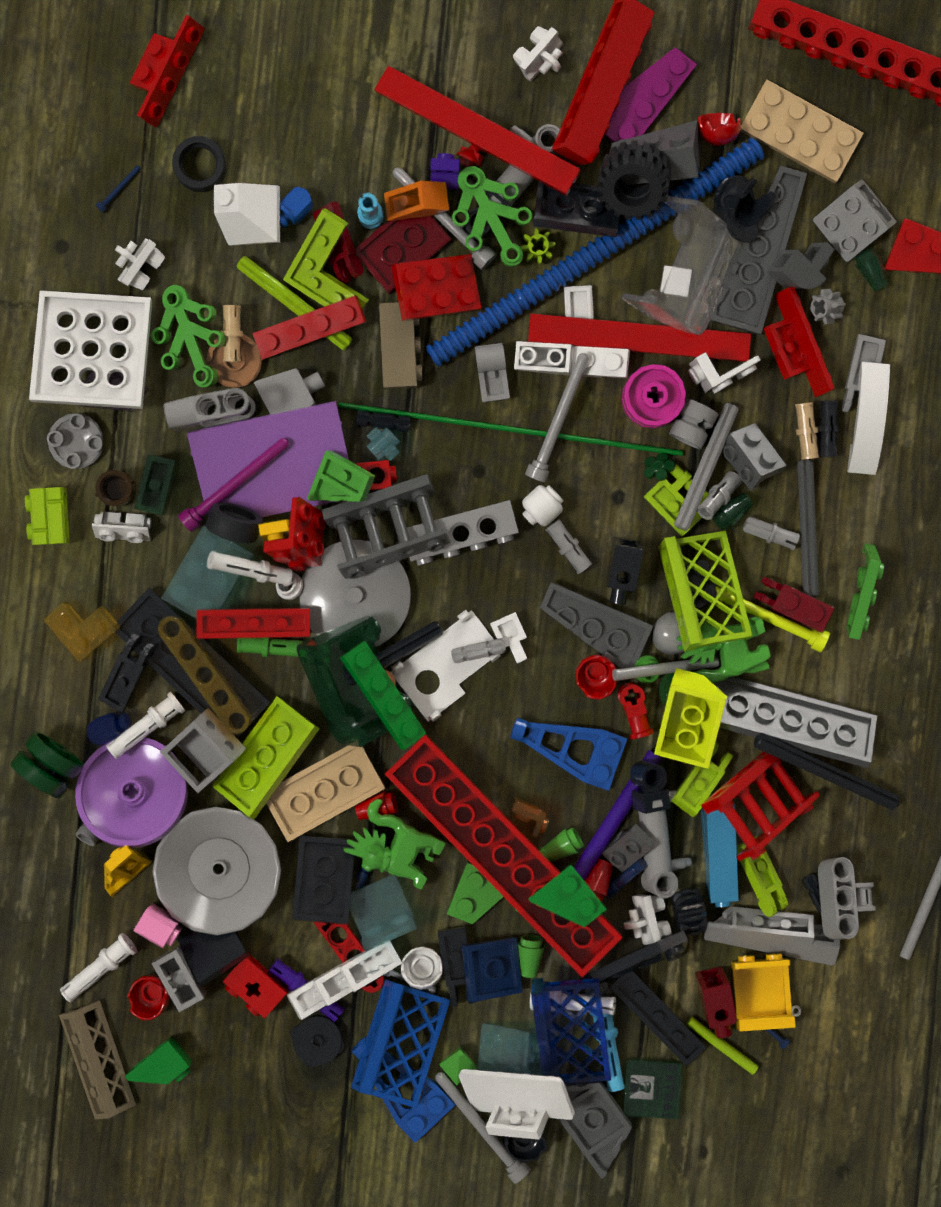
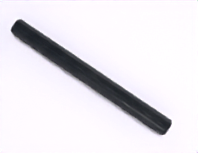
M759 733L755 737L754 747L890 810H894L899 806L900 797L895 793L765 733Z

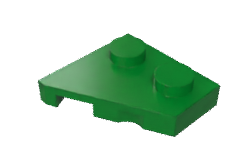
M571 864L528 898L530 902L583 927H586L607 910Z

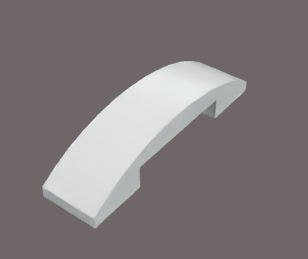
M861 362L853 444L850 445L847 469L849 473L876 475L885 430L890 364Z

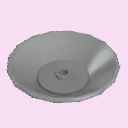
M212 807L190 812L180 819L175 827L162 838L156 849L152 873L157 896L172 918L192 931L222 935L241 931L265 914L277 895L281 866L276 845L260 823L249 818L241 811ZM221 864L224 867V871L222 873L215 872L214 865Z

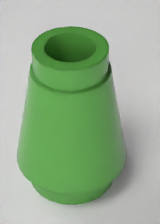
M572 827L569 830L565 828L540 850L552 862L579 853V849L584 847L579 834Z
M532 934L522 935L521 941L518 942L521 976L537 977L545 949L541 936Z

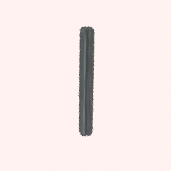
M812 460L798 461L797 467L803 593L811 597H817L819 595L814 466Z

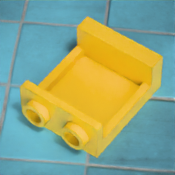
M782 953L766 954V959L755 960V955L738 956V961H732L734 1004L737 1018L736 1029L739 1031L796 1028L795 1016L792 1015L788 968L790 960L783 958Z

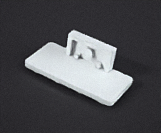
M462 1069L459 1073V1079L473 1109L481 1112H492L486 1125L488 1135L540 1140L548 1118L571 1120L574 1117L575 1112L561 1078L479 1071L475 1069Z

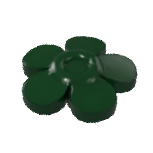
M659 453L656 459L648 457L644 462L645 467H647L644 470V476L647 479L656 477L658 481H663L668 477L667 472H672L675 469V464L672 460H668L669 457L666 453Z

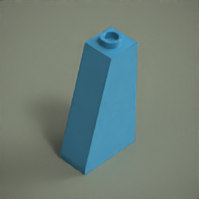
M701 808L707 899L710 903H715V907L731 906L732 901H739L736 830L723 812L720 813L716 810L706 814L704 809Z

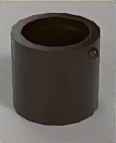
M108 470L98 478L95 496L99 497L107 505L123 507L131 503L135 498L137 491L136 483L125 472Z

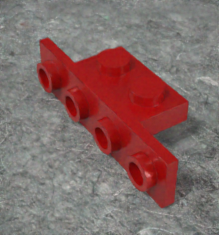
M185 15L174 40L155 33L153 34L130 81V84L134 87L148 92L137 116L155 128L158 127L205 30L202 25L188 15Z
M788 287L778 292L774 296L784 320L763 329L783 379L785 380L805 372L815 397L834 390L831 375L826 368L821 350L817 345L811 325L807 320L800 297L795 288Z

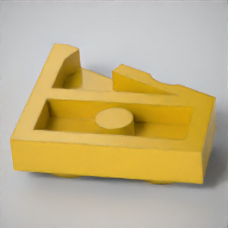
M290 520L258 525L260 536L264 541L289 538Z
M127 845L119 847L111 853L110 859L104 864L105 889L111 897L118 893L152 862L148 855Z

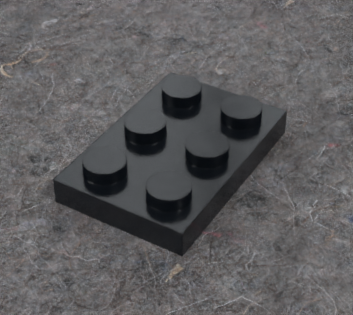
M538 181L534 227L617 237L619 217L614 215L613 209L608 211L604 207L605 202L600 201V192L597 191V186L574 183L566 196Z
M300 836L293 921L348 925L354 855L344 852L343 848L354 847L347 843V839Z

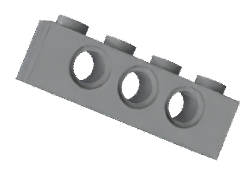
M510 500L434 520L436 529L444 528L451 543L444 545L438 551H426L409 558L410 562L416 561L418 566L433 562L432 556L443 553L444 558L459 555V549L470 546L471 551L487 547L486 542L497 539L498 544L514 540L513 534L519 532ZM484 519L493 520L496 525L494 533L490 535L482 533L480 530L481 521ZM423 524L407 528L410 540L426 535ZM458 526H464L469 531V537L464 542H458L453 537V530Z

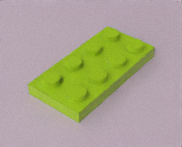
M276 696L242 745L246 750L222 771L212 787L249 818L255 819L320 728L282 698Z

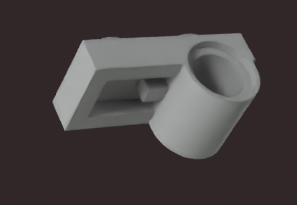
M503 344L476 346L475 355L482 403L510 399Z

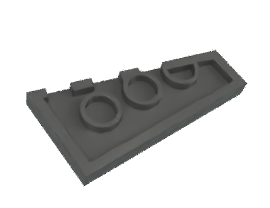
M550 582L540 605L543 611L621 669L635 666L653 628V625L553 582Z

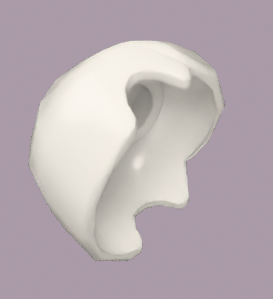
M423 946L411 949L404 956L401 964L403 979L410 987L419 990L433 987L438 983L443 972L440 956L433 949Z

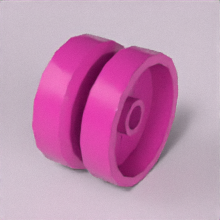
M651 364L641 367L628 378L622 389L621 402L625 414L632 422L644 428L654 429L665 426L679 415L685 404L686 392L683 381L675 371L664 365ZM651 392L657 395V400L654 403L652 398H647V395Z

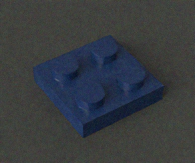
M511 936L462 946L469 1002L523 993L516 937Z

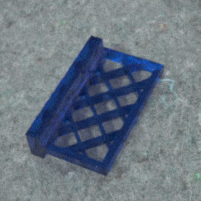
M532 978L531 999L542 1076L561 1078L564 1084L611 1080L599 978L545 983L543 978ZM594 988L595 995L589 1002L577 995L581 989ZM550 991H562L567 997L559 1004L550 997ZM572 999L583 1006L576 1015L565 1008ZM587 1011H590L598 1018L592 1026H589L580 1019ZM559 1013H562L571 1020L564 1028L557 1025L553 1020ZM575 1024L586 1031L579 1040L568 1033ZM591 1035L601 1041V1044L595 1050L584 1044ZM563 1037L574 1044L567 1053L557 1046V1043ZM578 1048L589 1055L582 1064L571 1057ZM595 1059L604 1066V1071L592 1072L587 1066ZM567 1061L576 1067L577 1070L573 1074H561L560 1067Z

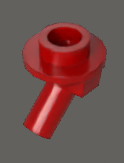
M472 144L469 148L462 146L456 154L460 157V164L465 167H481L484 156L479 154L483 150Z

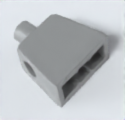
M297 368L254 382L270 415L316 405L311 394L325 387L318 372L303 379Z

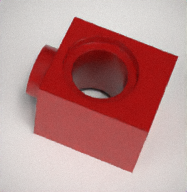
M389 460L355 463L368 472L375 468L384 471V480L379 484L372 483L370 491H379L397 482L396 467L390 466Z

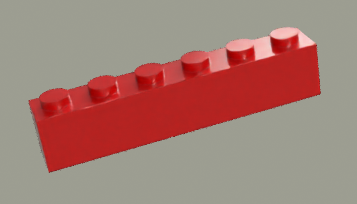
M614 0L551 150L578 166L592 163L596 159L600 151L599 144L602 137L610 128L609 121L612 113L620 104V94L623 87L630 80V70L634 61L641 54L643 39L651 30V20L654 16V11L637 0Z

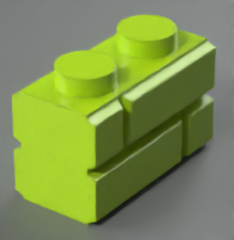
M67 488L29 489L30 495L25 496L26 512H31V523H27L26 527L28 540H32V545L70 544Z

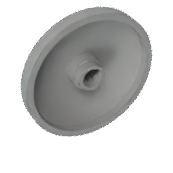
M352 540L357 558L373 553L369 541ZM342 543L332 544L324 549L321 556V566L307 567L303 574V589L299 595L301 608H310V628L324 642L344 650H351L362 641H366L370 649L377 647L389 640L400 629L407 617L411 600V590L407 574L401 563L396 561L367 571L359 578L345 579L337 567L338 564L347 562Z

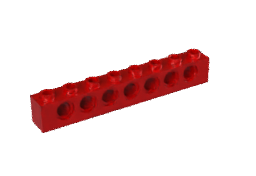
M758 0L748 30L753 31L754 36L761 39H775L784 48L801 49L805 51V55L813 59H820L822 57L830 60L831 65L840 69L848 67L856 70L857 75L863 78H877L882 80L883 85L889 88L898 89L900 87L909 91V95L919 99H924V97L935 101V105L941 107V88L934 87L930 82V77L936 76L941 80V58L789 0ZM781 17L785 19L787 27H777L774 23V18ZM800 28H809L813 33V37H803L800 33ZM834 37L838 41L839 47H829L826 43V38ZM860 47L864 51V57L857 58L854 56L852 48ZM878 57H886L890 61V67L884 68L880 66ZM904 67H912L916 71V77H908L904 72Z

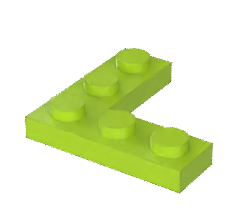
M324 208L283 280L324 307L357 295L362 310H364L369 299L322 270L349 224Z

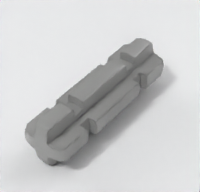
M500 638L492 640L490 643L486 641L467 645L465 648L464 646L452 649L451 654L454 663H461L467 661V659L470 661L489 657L492 654H502L506 652L504 640Z

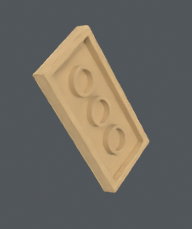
M767 79L741 125L742 133L833 183L838 181L864 134Z
M358 739L282 781L266 804L287 842L384 790L386 787Z

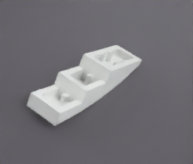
M386 939L287 994V997L299 1019L302 1020L322 1007L329 1006L350 992L359 990L399 966L402 962L390 940Z

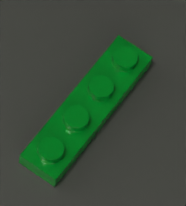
M366 641L360 642L340 657L401 750H406L426 734Z

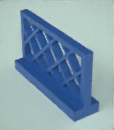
M385 980L351 1088L363 1094L373 1095L417 1108L450 1000ZM404 992L412 994L416 1001V1005L404 1011L401 1005ZM419 996L426 999L421 1002ZM432 1001L441 1003L438 1014L429 1019L423 1006ZM419 1009L425 1022L412 1028L407 1016ZM403 1019L408 1032L395 1038L392 1031L394 1023ZM428 1027L431 1033L430 1039L427 1043L420 1045L415 1033ZM411 1036L416 1049L403 1055L398 1043ZM394 1046L399 1059L387 1065L383 1058L385 1051ZM419 1054L423 1061L421 1068L412 1073L407 1060ZM403 1064L408 1076L395 1083L390 1070ZM386 1073L391 1086L383 1091L375 1090L376 1079ZM411 1081L414 1087L411 1100L402 1098L398 1089ZM394 1090L396 1096L388 1093Z

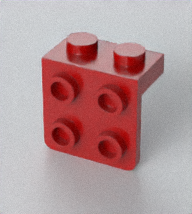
M293 497L289 538L264 541L263 552L273 557L274 561L283 563L292 571H304L306 567L321 566V556L324 552L322 543L323 530L326 526L322 511L301 497Z

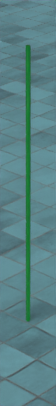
M343 402L338 404L340 408L392 414L395 416L400 415L416 419L543 437L547 435V431ZM561 433L557 437V439L683 456L684 454L681 450Z

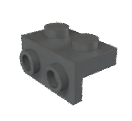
M756 423L730 433L722 449L724 457L731 463L739 474L740 479L751 491L756 489L762 480L783 472L787 466Z

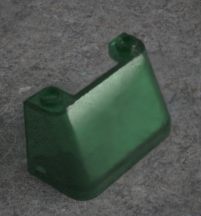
M364 616L310 638L296 647L298 657L328 727L336 741L344 745L362 747L388 732V729L358 684L350 686L345 681L343 674L348 669L340 659L342 655L362 641H366L374 655L378 653L374 643L380 639L381 627L373 616ZM399 692L411 709L412 702L409 696Z

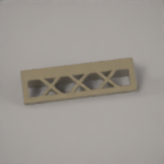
M100 1000L79 1009L59 1014L94 1118L108 1119L135 1106L136 1103L128 1080L125 1078L126 1074ZM94 1010L97 1018L94 1028L87 1025L84 1013ZM97 1036L103 1038L106 1044L103 1054L95 1049L94 1044ZM106 1063L113 1065L115 1070L112 1081L105 1078L103 1071ZM115 1089L122 1091L125 1103L117 1107L112 1098Z

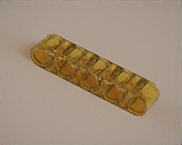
M177 616L164 618L158 626V632L162 640L225 728L234 734L244 732L252 721L248 709L185 621ZM170 621H174L179 625V633L175 637L169 636L166 632V625ZM185 644H191L195 647L196 654L191 660L186 659L182 654V648ZM201 667H207L211 670L212 678L209 682H203L199 679L198 672ZM217 690L227 692L229 700L226 705H220L215 701L214 695ZM233 713H240L244 716L245 724L243 727L237 728L232 725L231 716Z

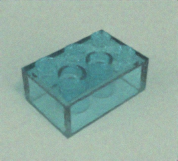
M203 526L161 599L196 618V609H224L243 575L208 569L207 560L210 552L215 551L247 560H252L255 554L233 541L213 534L206 526Z

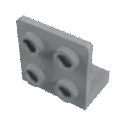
M863 179L850 187L813 219V222L846 262L850 261L897 222Z

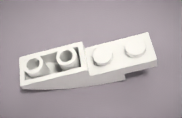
M516 341L514 369L571 375L578 355L585 353L588 355L589 360L582 377L628 378L630 350Z

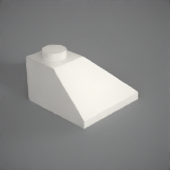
M247 183L214 185V214L229 246L280 242V186Z

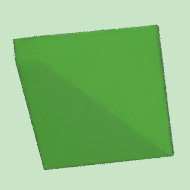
M461 1046L439 1063L456 1085L461 1082L459 1073L462 1069L476 1070L478 1068Z

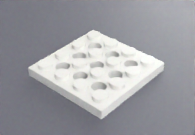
M40 291L29 400L39 403L143 409L152 312L151 297ZM63 315H72L73 322L69 327L59 326V319ZM92 316L101 318V324L96 329H89L86 326L87 320ZM119 318H126L129 321L128 327L123 331L114 329V323ZM60 342H69L71 347L68 353L60 355L56 352V347ZM90 343L97 344L98 352L94 356L84 355L86 345ZM117 345L126 347V353L121 358H114L111 354L112 349ZM61 368L68 371L67 378L62 382L54 381L55 371ZM87 370H92L96 373L95 380L89 384L83 383L81 381L82 374ZM114 372H121L124 375L122 383L116 386L109 383L110 375Z

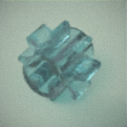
M375 427L367 435L371 442L366 447L379 461L384 457L391 461L400 453L396 448L400 441L387 427L382 431Z

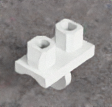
M537 26L530 36L531 42L536 45L532 51L529 52L524 47H520L513 54L516 64L530 82L534 80L539 72L545 75L550 68L556 72L561 69V65L557 60L563 54L559 50L563 42L558 37V31L552 27L548 31Z
M146 238L134 255L132 253L138 245L132 241L129 242L125 249L120 246L115 248V251L121 254L115 263L117 266L123 268L127 260H129V263L117 280L127 286L130 284L140 290H143L150 280L147 275L139 270L143 263L147 262L157 269L165 259V256L155 248L156 244Z
M638 894L632 896L635 909L629 910L631 920L623 923L624 929H633L635 938L642 937L643 945L653 944L670 936L672 932L668 921L662 920L657 922L655 916L656 912L665 910L664 899L657 895Z

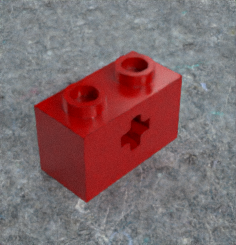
M251 954L237 963L223 980L226 984L225 989L235 998L240 996L247 1003L245 1005L246 1008L257 1017L261 1015L263 1018H266L288 992L287 986L272 974H269L268 969ZM259 983L258 990L253 992L249 990L250 984Z

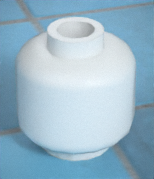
M538 485L523 499L522 504L525 511L522 514L533 526L537 522L541 526H548L562 513L563 507L561 503L564 500L550 485L547 487Z

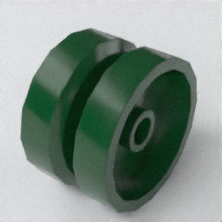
M33 731L25 742L29 752L19 751L10 765L30 784L52 797L61 799L69 788V783L65 777L76 778L83 769L84 764L77 756L54 739L41 732Z

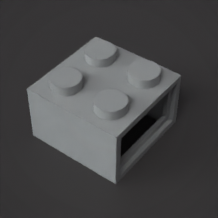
M207 708L160 753L192 788L199 793L233 763L246 748L216 715ZM176 745L206 776L200 783L170 752Z

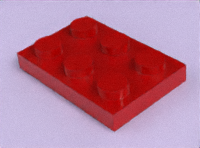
M471 254L397 263L391 266L402 321L482 309Z

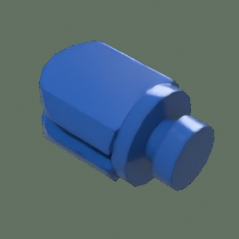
M295 187L281 200L280 226L286 229L289 226L288 222L296 225L312 210L313 202L307 190Z

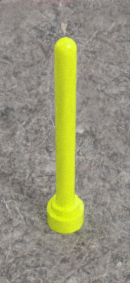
M716 586V593L718 594L721 588ZM726 590L723 591L719 600L732 606L736 603L734 596ZM743 599L747 613L758 616L768 623L807 640V644L811 645V649L820 653L823 651L830 632L824 631V633H820L814 629L810 630Z

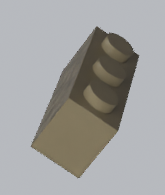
M398 302L379 303L384 390L417 388V381H422V364L416 365V354L421 353L420 337H415L414 326H420L419 319L402 321Z

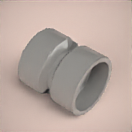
M686 399L680 412L681 419L675 420L669 435L691 447L701 450L708 437L706 429L713 427L719 414L699 402Z

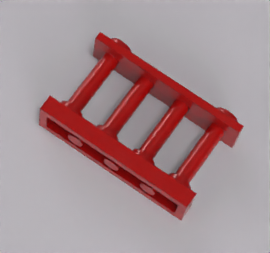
M764 751L701 804L706 814L716 810L720 813L723 812L747 847L736 856L739 861L748 857L754 860L766 852L765 846L797 816L809 812L814 807L812 803L820 796L818 791L803 796L781 764L783 760ZM767 768L768 770H773L795 802L788 810L765 778L767 775L765 770ZM750 783H756L779 816L772 824L750 794V787L748 786ZM733 798L741 799L763 831L756 839L732 806L734 804Z

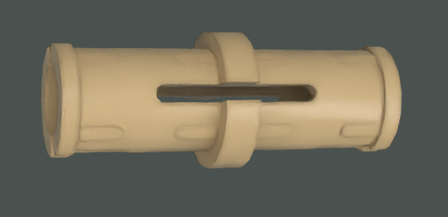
M223 305V331L221 332L226 336V342L223 346V362H241L240 337H243V331H240L241 305Z
M813 402L795 404L798 420L796 435H799L801 460L819 458L816 437L818 427H815Z

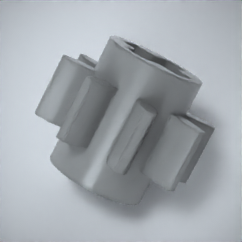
M822 289L820 295L812 296L813 301L810 310L815 316V321L823 320L824 324H832L835 321L834 319L843 317L842 312L846 303L840 297V292L832 293L831 289Z

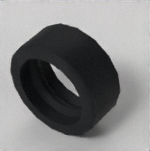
M193 136L187 138L177 146L173 154L172 167L175 176L184 187L194 192H206L214 189V185H219L226 174L227 162L222 149L215 141L207 137ZM196 148H204L210 151L216 161V168L213 174L208 179L202 181L190 178L183 168V160L186 154Z
M219 502L211 506L206 527L210 532L223 539L249 544L255 543L258 539V525L262 524L263 520L260 515L248 508Z

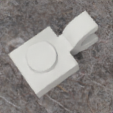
M516 612L490 623L496 638L503 639L506 647L510 646L517 664L527 660L520 641L527 637Z

